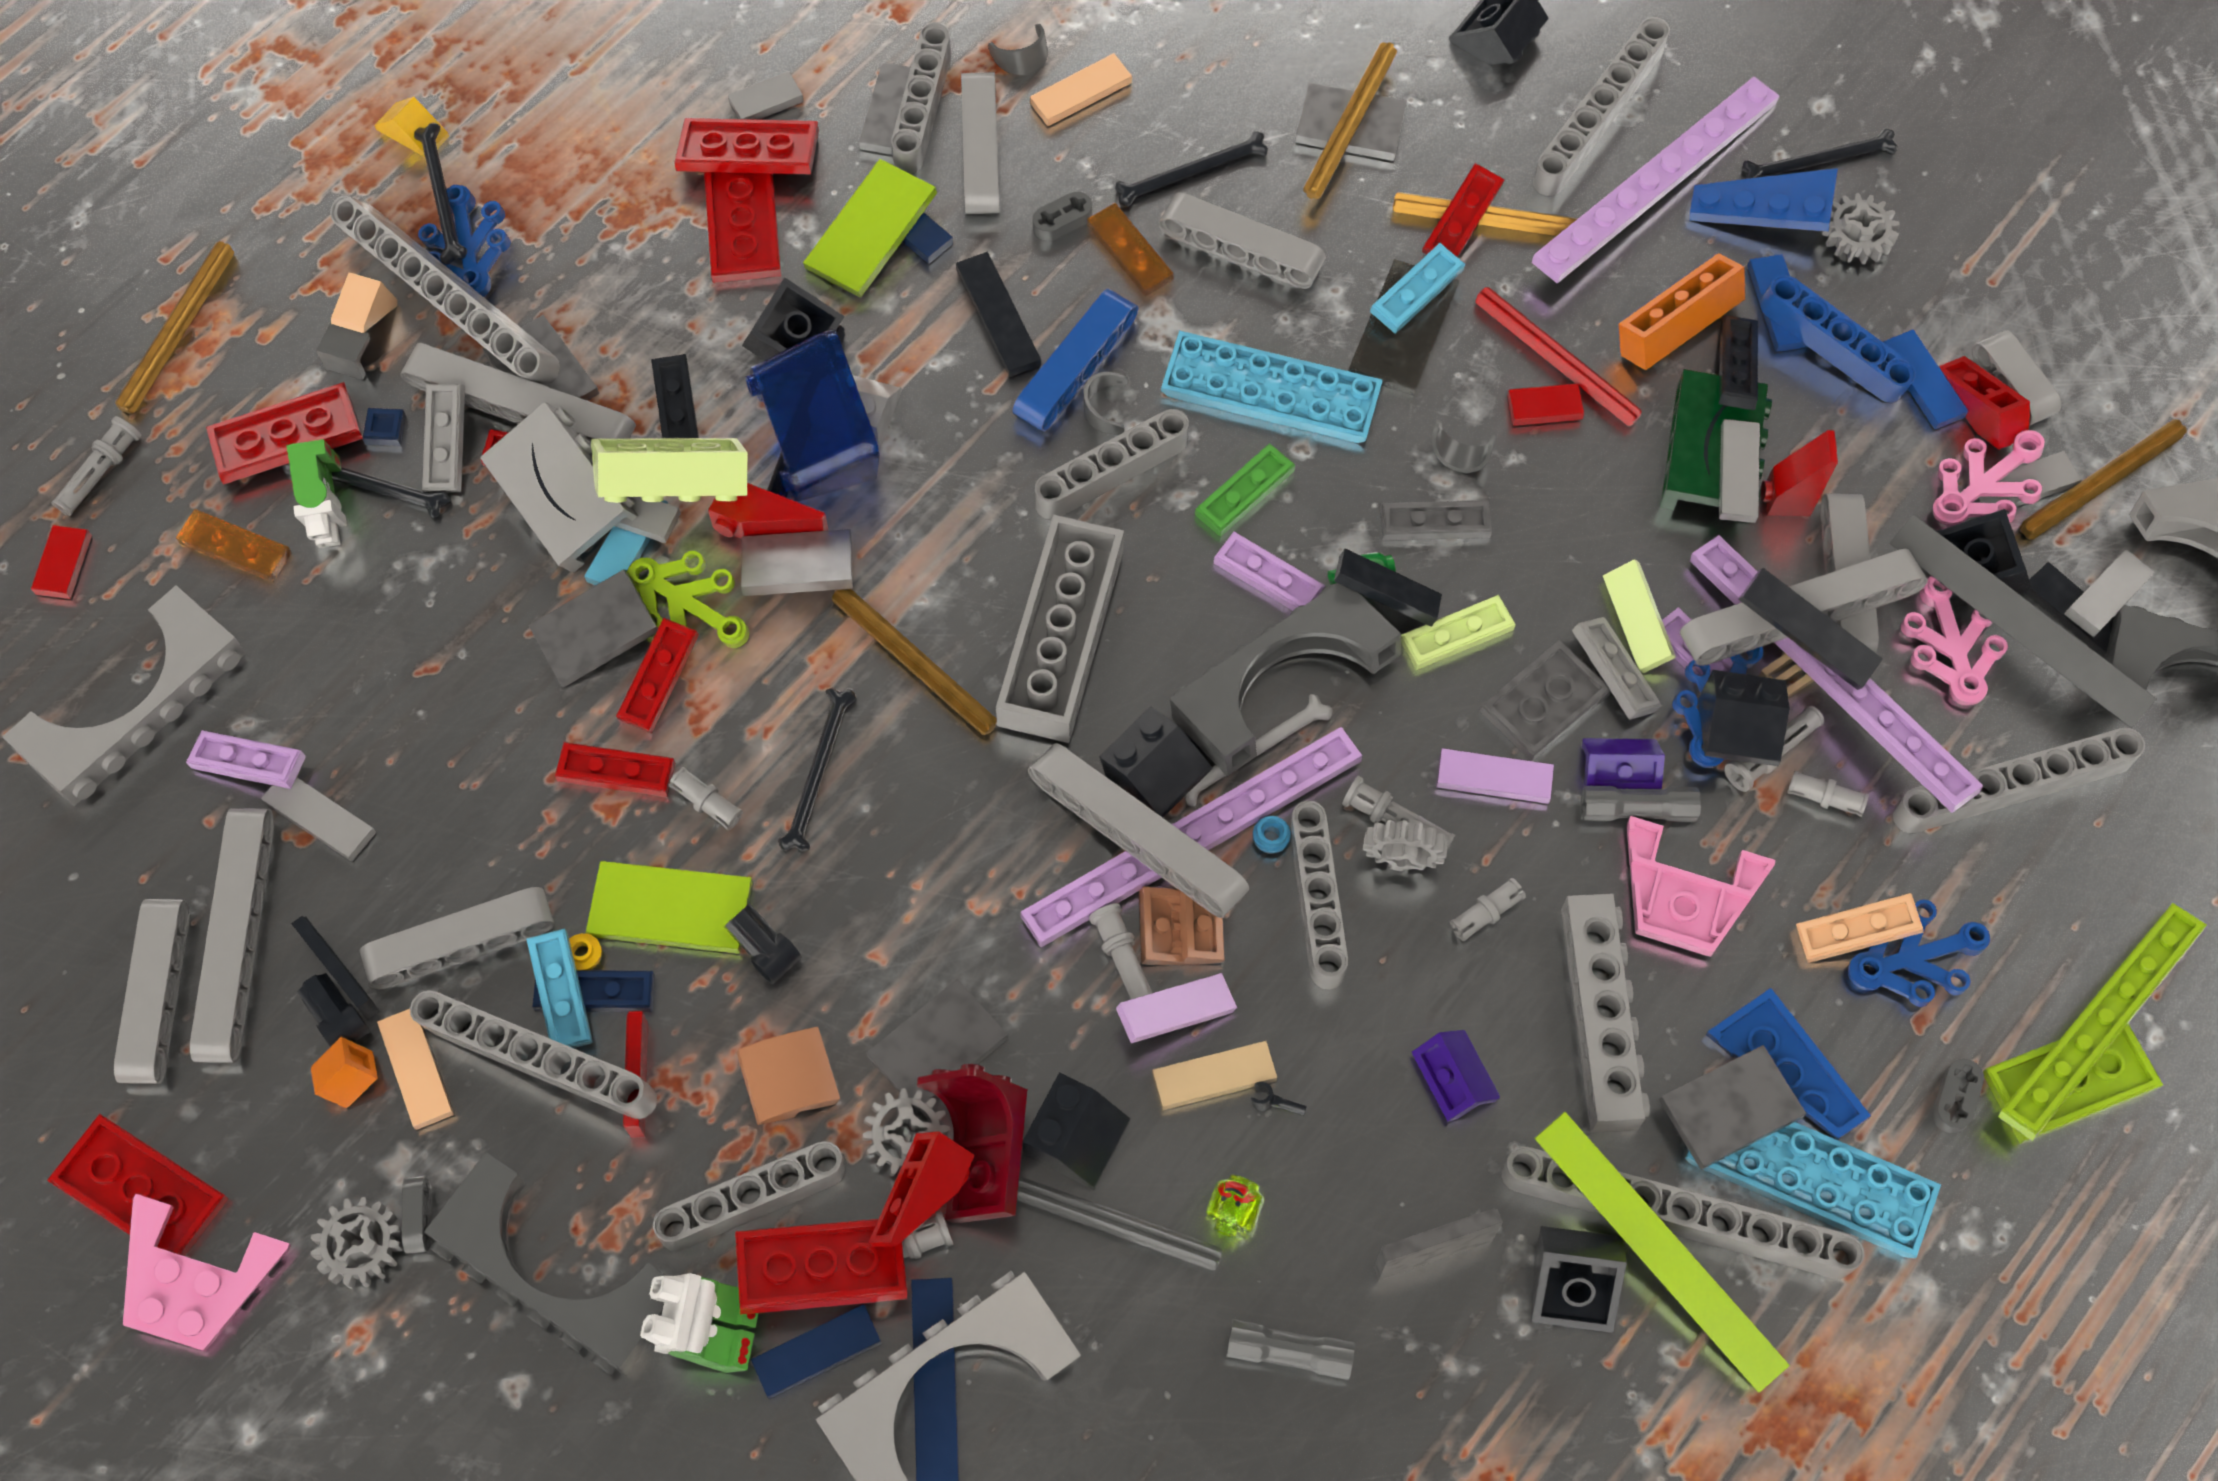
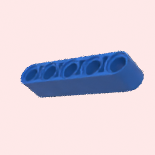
M1779 275L1773 279L1760 301L1761 310L1768 318L1802 340L1805 345L1880 400L1892 403L1902 398L1916 378L1915 367L1907 359L1796 278L1790 275Z
M1107 288L1020 393L1015 401L1013 414L1043 432L1048 430L1131 327L1138 314V305Z

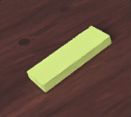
M1634 559L1603 575L1639 671L1646 673L1676 658L1640 563Z
M1496 595L1438 619L1432 627L1424 625L1402 634L1401 644L1415 669L1419 670L1513 631L1516 624L1500 596Z

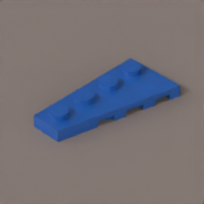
M1772 988L1707 1031L1706 1035L1735 1059L1764 1045L1806 1112L1805 1116L1832 1138L1839 1140L1871 1117L1866 1108Z

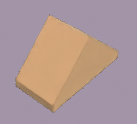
M349 272L332 314L331 324L364 333L397 307V299L381 281Z

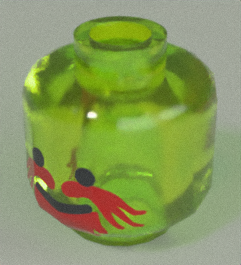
M1230 1174L1229 1179L1217 1181L1206 1208L1207 1217L1215 1222L1213 1230L1236 1239L1238 1232L1243 1234L1253 1232L1265 1201L1264 1196L1259 1192L1260 1186L1249 1179Z

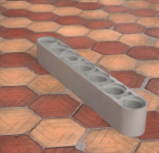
M1650 17L1639 25L1541 154L1533 179V186L1538 193L1545 196H1553L1564 188L1660 60L1670 33V27L1666 21L1658 17Z
M423 343L415 345L400 373V377L405 382L423 391H426V384H462L465 386L464 405L517 424L544 402L557 409L561 406L574 419L575 424L572 427L577 434L582 433L590 442L591 439H630L636 427L635 422L621 412Z
M1900 549L1789 587L1836 622L1914 595L1926 586L1928 579L1910 550ZM1744 603L1697 617L1686 623L1680 630L1683 641L1699 666L1709 665L1788 638Z
M2119 728L1971 771L1970 773L1989 791L1990 795L1980 791L1979 794L1953 813L1923 785L1907 791L1893 812V820L1896 826L1903 832L1918 833L2121 774L2127 771L2144 752L2145 741L2136 730ZM2117 747L2123 749L2126 754L2120 752ZM2082 757L2089 759L2092 764L2087 763ZM2048 767L2054 768L2058 774L2051 772ZM2013 776L2020 778L2025 785L2018 783ZM1909 806L1917 808L1921 815L1913 813Z
M1058 743L1053 744L1028 768L1029 776L1043 791L1214 916L1223 918L1249 891L1248 883L1235 869Z
M230 808L226 815L190 1038V1055L193 1062L235 1063L240 1055L274 833V817L269 808Z
M423 991L416 995L411 1002L410 1015L412 1019L440 1038L631 1118H645L656 1108L657 1094L655 1090L632 1072L436 991ZM439 1008L438 1013L430 1019L432 1012ZM472 1021L471 1026L468 1028V1030L462 1033L463 1027L466 1025V1023ZM505 1034L503 1041L495 1046L498 1037ZM538 1048L536 1055L532 1059L527 1060L529 1053L533 1049ZM571 1061L568 1071L560 1074L564 1064ZM602 1075H605L602 1085L594 1089L595 1081ZM636 1089H639V1094L634 1101L627 1103L628 1097L631 1094V1092H633Z

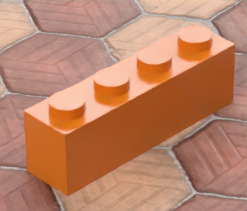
M1718 253L1618 324L1621 356L1647 370L1745 300L1744 266Z

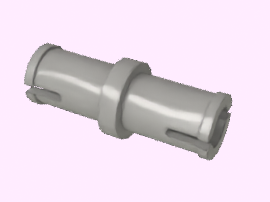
M680 768L671 778V783H669L671 789L676 790L694 804L693 808L697 812L707 813L723 825L726 830L729 831L734 828L741 819L743 811L740 808L738 809L719 795V790L714 785L710 784L707 786L688 772L686 768Z
M1794 771L1787 794H1794L1820 803L1819 807L1827 809L1828 806L1859 817H1862L1869 798L1867 793L1864 794L1836 785V780L1829 779L1827 782L1799 773L1798 771Z
M1510 878L1508 882L1488 896L1481 895L1475 900L1476 904L1450 921L1453 929L1458 928L1454 931L1455 934L1462 941H1466L1488 923L1495 924L1498 922L1501 914L1526 898L1523 890L1518 892L1522 888L1515 879Z

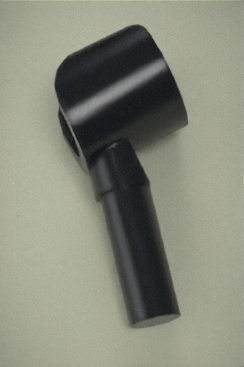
M1257 1082L1254 1084L1257 1091L1269 1094L1264 1100L1251 1098L1252 1104L1257 1110L1267 1111L1272 1107H1276L1301 1115L1305 1114L1307 1106L1274 1095L1272 1087L1268 1083Z

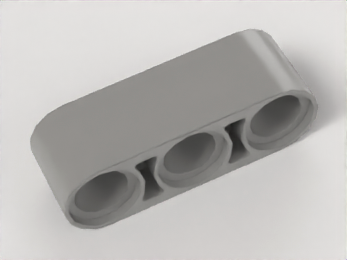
M2008 330L2002 331L1972 346L1971 351L1974 363L2030 401L2029 426L2060 411L2061 400L2059 394L2012 332Z

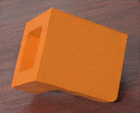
M340 1037L311 1067L315 1095L344 1108L349 1107L378 1079L373 1051L344 1037Z

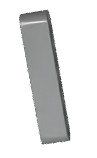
M939 22L926 24L920 32L891 138L894 166L909 174L920 170L924 163L951 61L950 31L946 25Z
M995 72L961 73L965 214L1000 213Z
M1185 193L1174 194L1159 221L1160 229L1171 238L1302 289L1311 287L1326 259L1324 251L1311 242Z
M1178 409L1165 410L1041 476L1035 484V508L1037 513L1041 517L1051 520L1053 515L1064 516L1181 453L1188 444L1189 420L1187 415ZM1175 430L1178 431V433L1174 434L1168 433L1166 431ZM1145 446L1148 447V449L1140 450L1136 447ZM1115 462L1118 463V465L1109 466L1106 465V463ZM1079 478H1084V479H1087L1088 481H1086V482H1077V481H1075V480H1076V479H1079ZM1047 495H1056V496H1058L1057 498H1054V499H1047V498H1045V496H1047Z
M1824 493L1820 506L1826 574L1870 560L1863 495ZM1876 608L1836 621L1839 626L1876 653L1879 640Z
M1306 800L1296 805L1293 810L1290 824L1291 845L1310 976L1318 987L1330 990L1337 988L1342 983L1348 966V954L1325 809L1319 803ZM1303 819H1310L1317 824V826L1313 828L1303 827L1299 823V821ZM1316 854L1322 861L1316 864L1310 863L1304 856ZM1314 889H1320L1328 897L1325 899H1315L1309 892ZM1318 925H1326L1332 929L1333 933L1328 936H1322L1314 928ZM1324 961H1331L1338 966L1339 970L1332 973L1326 972L1319 964Z
M530 887L371 941L362 946L359 951L369 987L379 990L390 988L526 941L527 938L545 934L554 928L555 923L544 889L541 887Z
M145 899L141 903L114 1059V1076L117 1083L160 1084L164 1079L190 921V909L185 899Z
M818 1142L666 1206L658 1211L654 1217V1232L665 1248L670 1251H681L839 1183L845 1174V1163L841 1151L832 1142ZM823 1157H832L836 1160L835 1166L829 1171L822 1172L815 1167L817 1162ZM786 1173L797 1174L798 1180L793 1186L784 1188L778 1185L782 1175ZM753 1188L761 1191L760 1197L754 1203L744 1204L740 1201L742 1194L748 1189ZM710 1205H720L722 1207V1212L716 1219L705 1220L702 1218L703 1212ZM673 1221H682L684 1223L683 1230L678 1235L669 1237L664 1234L665 1228L669 1223Z

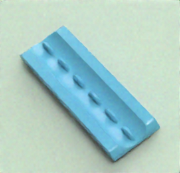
M1179 330L1161 386V392L1170 398L1349 442L1361 443L1367 439L1383 380Z
M1796 1122L1702 1169L1900 1256L1914 1259L1918 1255L1941 1187L1939 1183ZM1688 1150L1685 1159L1691 1165L1699 1168L1692 1154Z

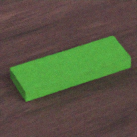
M1269 443L1195 509V516L1218 536H1223L1295 471V464Z

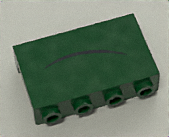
M1683 369L1675 394L1660 508L1674 510L1678 500L1719 507L1722 422L1724 419L1760 423V455V449H1765L1768 438V429L1763 428L1764 420H1768L1772 407V399L1767 398L1768 384L1758 382V401L1755 410L1719 404V375ZM1759 458V480L1762 477L1765 459ZM1759 489V501H1760L1761 490Z

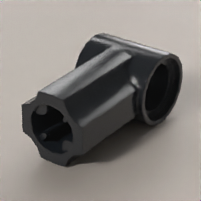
M750 903L724 926L730 935L751 956L750 961L756 970L771 984H774L802 958L793 943L782 933H776Z
M327 973L310 977L303 982L302 987L297 991L309 1012L319 1023L316 1026L330 1047L340 1037L355 1043L371 1032L353 1005L346 1002Z

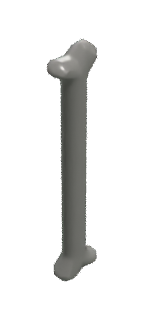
M1310 694L1309 703L1304 710L1255 740L1257 756L1313 721L1330 720L1333 709L1328 705L1322 704L1318 695ZM1217 765L1211 767L1212 770L1184 796L1187 806L1195 807L1199 793L1226 776Z

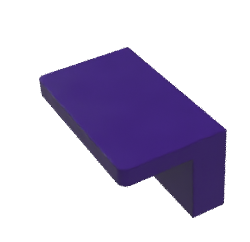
M1582 739V748L1586 754L1585 786H1613L1618 789H1662L1665 754L1656 739Z
M1465 1030L1439 1032L1411 1052L1447 1121L1457 1120L1478 1105L1494 1103L1500 1099L1495 1085Z

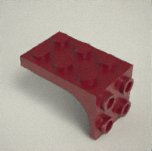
M963 1064L961 1069L953 1071L935 1069L931 1071V1075L918 1077L917 1087L938 1096L948 1109L953 1124V1141L975 1155L969 1168L970 1174L966 1183L946 1203L945 1220L957 1224L1015 1216L1028 1089L1012 1083V1078L1008 1076L989 1074L985 1072V1067L977 1064Z

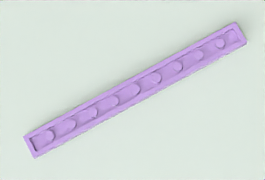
M1756 77L1751 78L1536 252L1532 263L1554 282L1559 283L1775 106L1779 95Z
M1720 535L1694 551L1690 562L1735 605L1742 603L1738 600L1758 572ZM1790 638L1774 642L1951 813L1980 793L1983 785L1872 679L1869 678L1865 686L1857 690Z
M1340 727L1172 825L1207 850H1210L1257 823L1260 819L1269 816L1360 763L1362 754L1343 728ZM1125 851L1022 910L1021 918L1042 948L1088 921L1089 916L1094 911L1110 904L1119 903L1140 891L1143 886L1147 887L1162 877Z

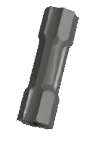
M1584 786L1581 792L1583 820L1612 821L1617 818H1630V816L1639 819L1697 822L1701 812L1700 791L1698 787L1618 789L1613 786Z
M1233 1319L1226 1357L1252 1362L1264 1361L1349 1380L1353 1366L1355 1342L1329 1337L1317 1338L1269 1329L1261 1324Z

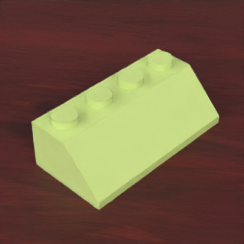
M737 438L591 439L595 491L598 497H604L606 502H625L627 497H641V500L645 502L664 501V496H678L680 501L685 502L700 501L701 496H715V499L718 501H736L737 496H747L748 452Z

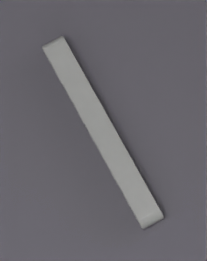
M347 195L340 196L333 202L330 215L338 227L514 373L540 384H549L557 378L560 365L555 355L377 209Z
M1521 1146L1510 1152L1501 1170L1502 1180L1509 1189L1601 1215L1571 1180V1186L1567 1188L1560 1187L1553 1181V1173H1565L1545 1151ZM1515 1162L1527 1164L1531 1170V1176L1522 1177L1514 1171L1512 1164ZM1619 1172L1638 1194L1648 1200L1649 1207L1676 1236L1832 1279L1847 1277L1864 1260L1865 1254L1862 1243L1850 1234ZM1680 1205L1684 1207L1689 1214V1220L1678 1219L1672 1212V1206ZM1712 1216L1724 1218L1728 1223L1729 1231L1718 1230L1713 1225ZM1752 1227L1764 1229L1769 1237V1242L1758 1241L1752 1233ZM1794 1237L1800 1238L1807 1243L1809 1248L1808 1254L1801 1253L1795 1249L1793 1245ZM1834 1248L1840 1249L1847 1254L1849 1259L1848 1265H1843L1835 1259L1833 1255Z

